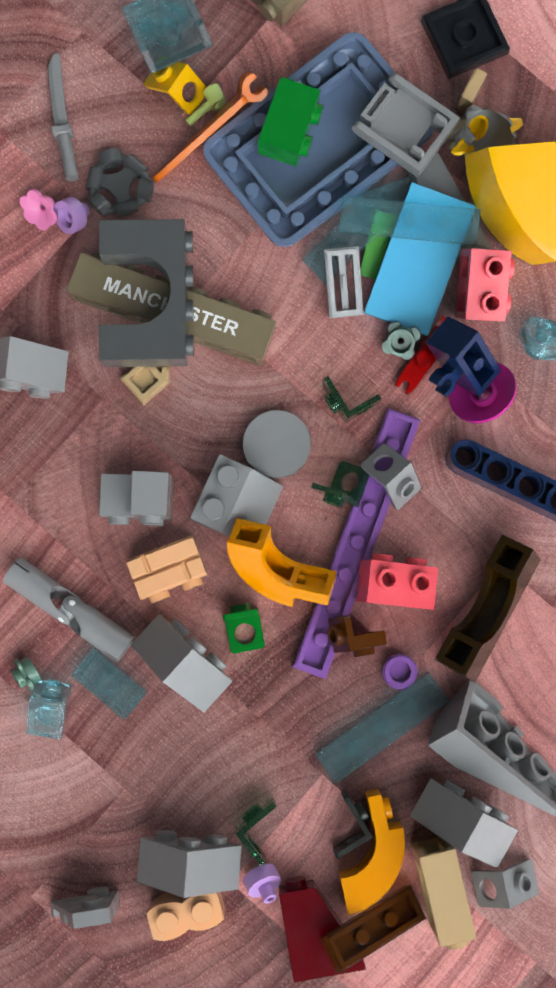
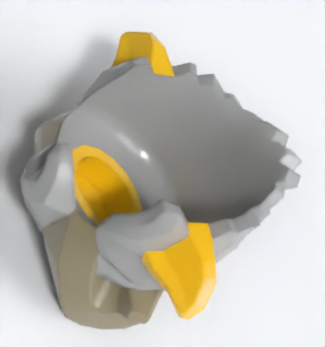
M471 105L466 109L458 125L445 141V144L453 155H462L463 157L466 154L487 147L515 145V139L517 138L515 131L523 126V121L521 118H509L507 115L496 113L490 107L480 108L479 106Z

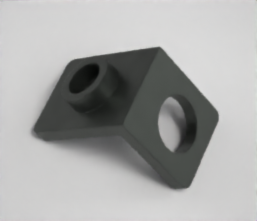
M346 790L342 791L341 794L361 830L333 847L337 859L373 838L366 825V822L371 820L360 801L355 804L353 803Z

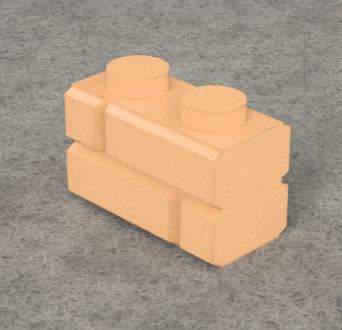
M192 535L126 560L140 600L149 598L151 604L171 597L169 590L182 586L183 590L187 591L203 585L201 578L208 576L198 546Z

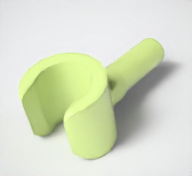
M212 84L203 91L207 102L203 103L201 107L185 120L190 127L210 110L216 111L225 105L226 98L219 84Z

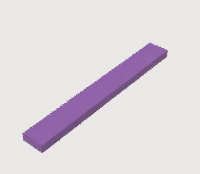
M388 408L372 453L382 444H387L404 458H407L420 419ZM390 457L380 458L375 463V469L377 471L388 470L393 465V459ZM366 472L363 474L329 566L330 570L337 571L328 605L315 604L293 664L294 668L326 679L335 655L327 634L329 627L328 619L350 614L357 595L360 560L370 559L391 502L384 486Z

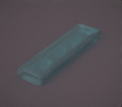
M342 196L339 232L475 246L478 238L481 209Z
M426 672L415 680L410 687L400 691L316 752L315 756L334 783L337 784L443 707L449 700L430 673Z

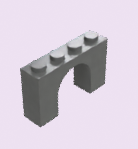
M184 219L99 220V256L104 265H147L159 270L168 279L171 287L170 298L165 309L153 320L142 324L99 325V360L104 367L188 366V356H194V335L188 334V321H194L193 300H187V287L194 286L193 265H187V253L193 252V231H187Z

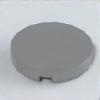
M270 410L259 414L249 423L243 435V452L247 463L255 471L268 478L278 479L294 475L305 465L310 454L311 438L306 425L297 416L287 411Z

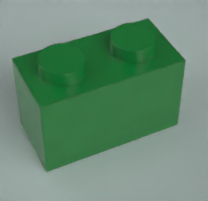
M280 77L258 139V154L295 167L298 166L301 156L307 157L313 137L309 136L312 124L318 126L324 109V105L319 103L321 90Z

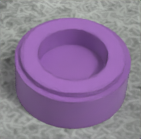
M404 654L389 656L384 661L381 670L384 681L394 689L410 687L415 682L418 673L415 662Z

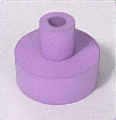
M68 197L56 202L53 209L57 215L56 223L63 232L73 234L86 227L87 216L90 214L86 203H81L74 197Z
M263 864L250 870L244 876L243 883L250 897H262L263 902L268 904L277 898L275 889L281 884V877L274 864Z

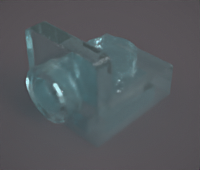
M52 679L41 680L36 683L29 697L26 734L55 739L62 738L65 729L67 701L72 689L71 685Z

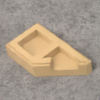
M171 366L133 367L120 379L144 406L169 385Z

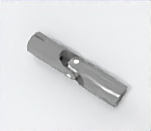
M22 557L15 561L4 576V584L62 624L71 627L77 635L116 662H119L136 637L94 607L85 604L74 593ZM52 599H64L60 609L54 606L51 601Z

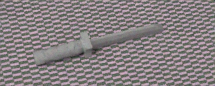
M56 53L52 56L48 65L51 104L55 126H52V132L55 140L59 141L58 145L61 151V160H63L66 181H75L79 176L76 161L74 160L72 141L70 140L74 138L70 123H68L61 57Z

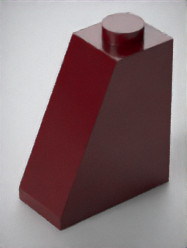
M303 876L286 879L284 881L285 885L279 886V898L294 983L366 970L364 959H362L342 973L335 972L320 937L343 923L314 880L306 881V877Z

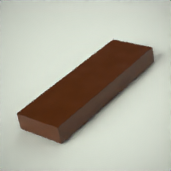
M405 885L320 937V940L335 972L342 973L419 924L426 917L411 886Z

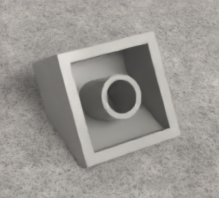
M219 454L190 519L227 537L230 536L237 518L266 525L283 486L254 469Z

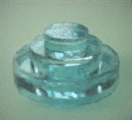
M540 317L528 318L519 330V338L525 347V352L536 360L556 361V322Z

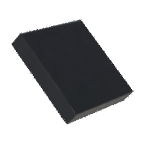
M459 0L422 16L421 23L448 80L505 56L510 51V47L487 0Z

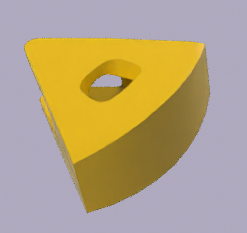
M556 142L487 147L466 154L465 165L469 189L476 209L493 236L507 250L512 251L516 257L530 265L556 262Z

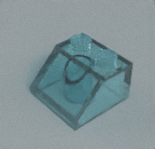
M138 0L122 8L127 26L151 74L213 46L193 0Z

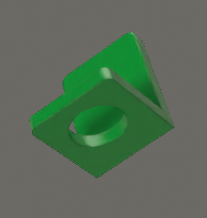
M250 603L230 606V614L223 615V620L226 623L231 653L236 654L264 648L265 643L258 609L251 610ZM244 623L250 624L255 629V638L249 644H241L235 638L236 628Z

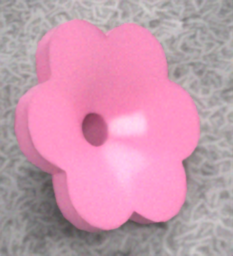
M31 189L20 198V205L24 209V218L29 223L35 224L38 229L45 231L50 225H54L57 222V215L53 210L55 202L52 197L43 196L37 189Z

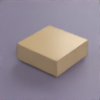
M478 68L474 70L460 96L456 107L457 112L464 115L466 109L474 104L488 73Z

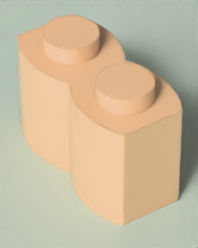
M221 892L187 898L171 893L162 894L151 902L147 911L152 937L154 940L167 941L183 935L188 929L202 931L213 928L224 920L225 904Z

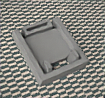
M392 73L388 78L390 86L385 83L382 85L361 113L360 120L362 122L356 121L352 126V131L419 178L458 125L460 117L397 73ZM433 127L440 134L427 152L424 153V150L417 145L429 128Z

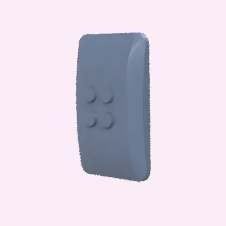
M352 32L343 35L287 78L321 90L319 103L324 105L318 126L312 124L309 136L313 137L307 157H300L297 167L258 154V139L277 86L269 92L264 100L255 102L205 142L203 151L208 165L269 240L276 246L290 247L399 165L352 131V126L356 121L362 122L360 120L361 113L382 85L385 83L390 86L388 78L392 73H395L362 34ZM433 127L429 128L418 143V147H421L431 138L434 131Z

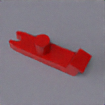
M442 316L395 383L396 387H400L403 382L408 383L409 386L405 391L407 395L418 386L436 361L435 356L425 342L446 319L445 316Z

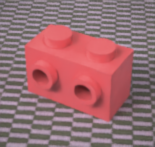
M461 249L455 318L505 321L506 314L509 313L511 308V296L508 293L509 279L513 277L515 268L514 260L511 258L512 251Z
M373 553L372 559L360 560L356 602L434 610L438 568L426 566V559L406 558L405 563L393 562V555Z

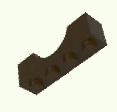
M504 535L500 537L485 565L483 585L473 607L457 626L451 628L435 658L436 661L465 678L476 682L541 561L534 549Z

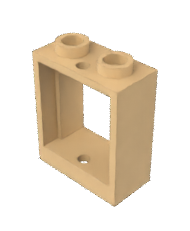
M439 836L410 843L430 928L440 948L446 946L447 949L454 950L467 946L468 941L477 939L455 848Z

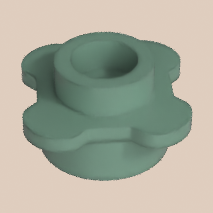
M398 321L390 323L388 326V338L382 343L383 351L386 354L392 353L395 356L402 357L404 360L411 359L415 353V342L421 336L419 329L401 326ZM404 338L405 341L404 343L400 344L398 342V339Z
M28 656L20 661L17 658L14 659L12 662L15 668L10 670L14 680L20 688L26 686L29 691L33 690V685L41 681L35 666Z

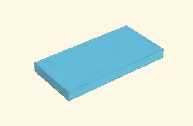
M411 182L363 313L388 323L398 321L401 326L407 328L416 327L421 335L427 337L476 206Z

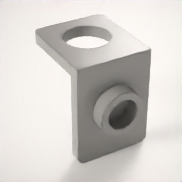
M382 444L361 464L362 469L384 486L393 507L397 510L404 506L421 489L411 462L387 444ZM390 457L393 459V465L388 470L377 471L375 469V463L380 458Z
M525 859L501 871L474 870L471 873L477 903L480 907L511 909L539 894L531 859ZM484 879L490 880L495 885L497 892L495 899L488 897L483 889Z

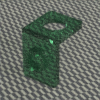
M329 376L323 378L322 385L328 393L324 396V399L332 413L339 412L345 423L378 405L382 399L378 394L349 411Z
M342 461L338 465L330 488L316 483H312L311 488L324 495L322 501L339 508H342L343 504H348L358 508L370 475L362 467ZM351 472L356 473L359 478L358 485L351 491H345L342 488L343 477Z
M271 798L261 807L258 803L250 807L241 816L244 821L236 827L235 834L260 866L266 863V856L247 831L277 807V802L274 798Z

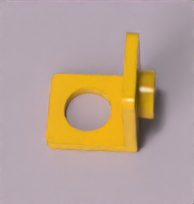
M163 58L159 60L143 83L147 89L169 94L187 115L193 114L205 97L203 91L207 88L188 64ZM192 82L196 89L195 96L191 101L186 102L182 96V90L186 83Z

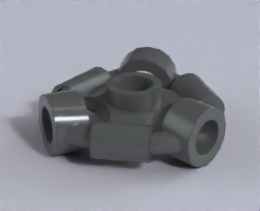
M117 148L104 150L98 155L99 160L95 167H90L85 187L89 190L88 203L96 212L103 217L107 214H117L119 218L139 212L138 207L146 202H151L155 182L151 180L147 173L148 168L133 154L127 156L121 153ZM124 164V168L119 172L106 174L103 171L113 170ZM135 179H140L136 199L130 196V188ZM104 189L111 193L116 199L115 204L112 206L98 191Z

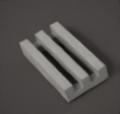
M359 246L323 248L329 318L364 315ZM351 254L355 308L349 309L345 255ZM332 256H338L342 310H336Z

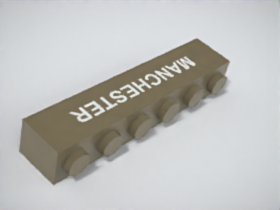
M93 252L91 256L80 253L66 291L72 300L142 324L153 320L165 309L170 298L171 287L165 276L156 275V278L143 274L142 269L134 265H124L123 267L104 265L99 253ZM188 287L187 300H193L194 321H188V334L194 335V343L262 367L276 330V321L271 320L272 316L257 309H253L252 313L240 309V305L235 301L227 298H220V301L207 297L208 294L199 288Z

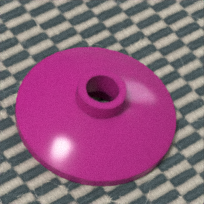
M497 363L501 372L480 397L456 384L454 390L449 395L450 406L454 413L460 419L469 423H484L502 415L513 403L517 391L516 379L509 368Z

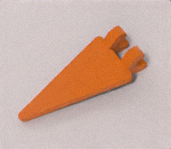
M247 71L241 75L238 81L237 93L152 177L156 183L165 177L247 102H260L268 96L269 91L261 85L254 92H250V83L257 78L254 73Z

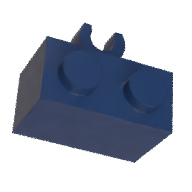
M449 316L425 342L442 367L436 369L428 380L437 386L436 392L445 397L452 393L456 384L480 397L501 372L480 333Z

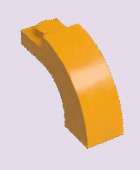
M236 519L227 541L228 555L239 576L250 587L263 596L293 607L295 598L328 605L336 581L337 571L299 563L286 557L274 545L271 538L270 525Z
M379 789L365 792L373 830L370 850L357 865L339 871L348 915L367 909L388 892L399 874L404 858V828L400 821L387 822L388 819H393L389 798H382Z

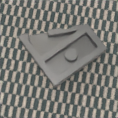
M106 886L90 889L87 891V895L50 902L52 917L60 916V921L69 924L73 929L111 923L121 904L119 890L109 891Z

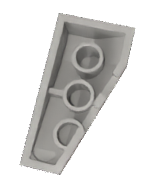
M469 679L466 680L435 719L428 746L454 767L556 817L555 772L539 753L532 754L521 739L524 733L517 725L514 727L509 725L500 713L503 707L497 699L477 682Z

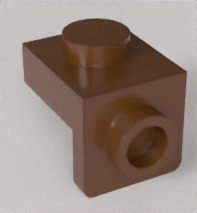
M349 615L328 619L329 627L327 634L334 653L353 651L354 657L375 654L374 647L387 644L385 630L354 635Z

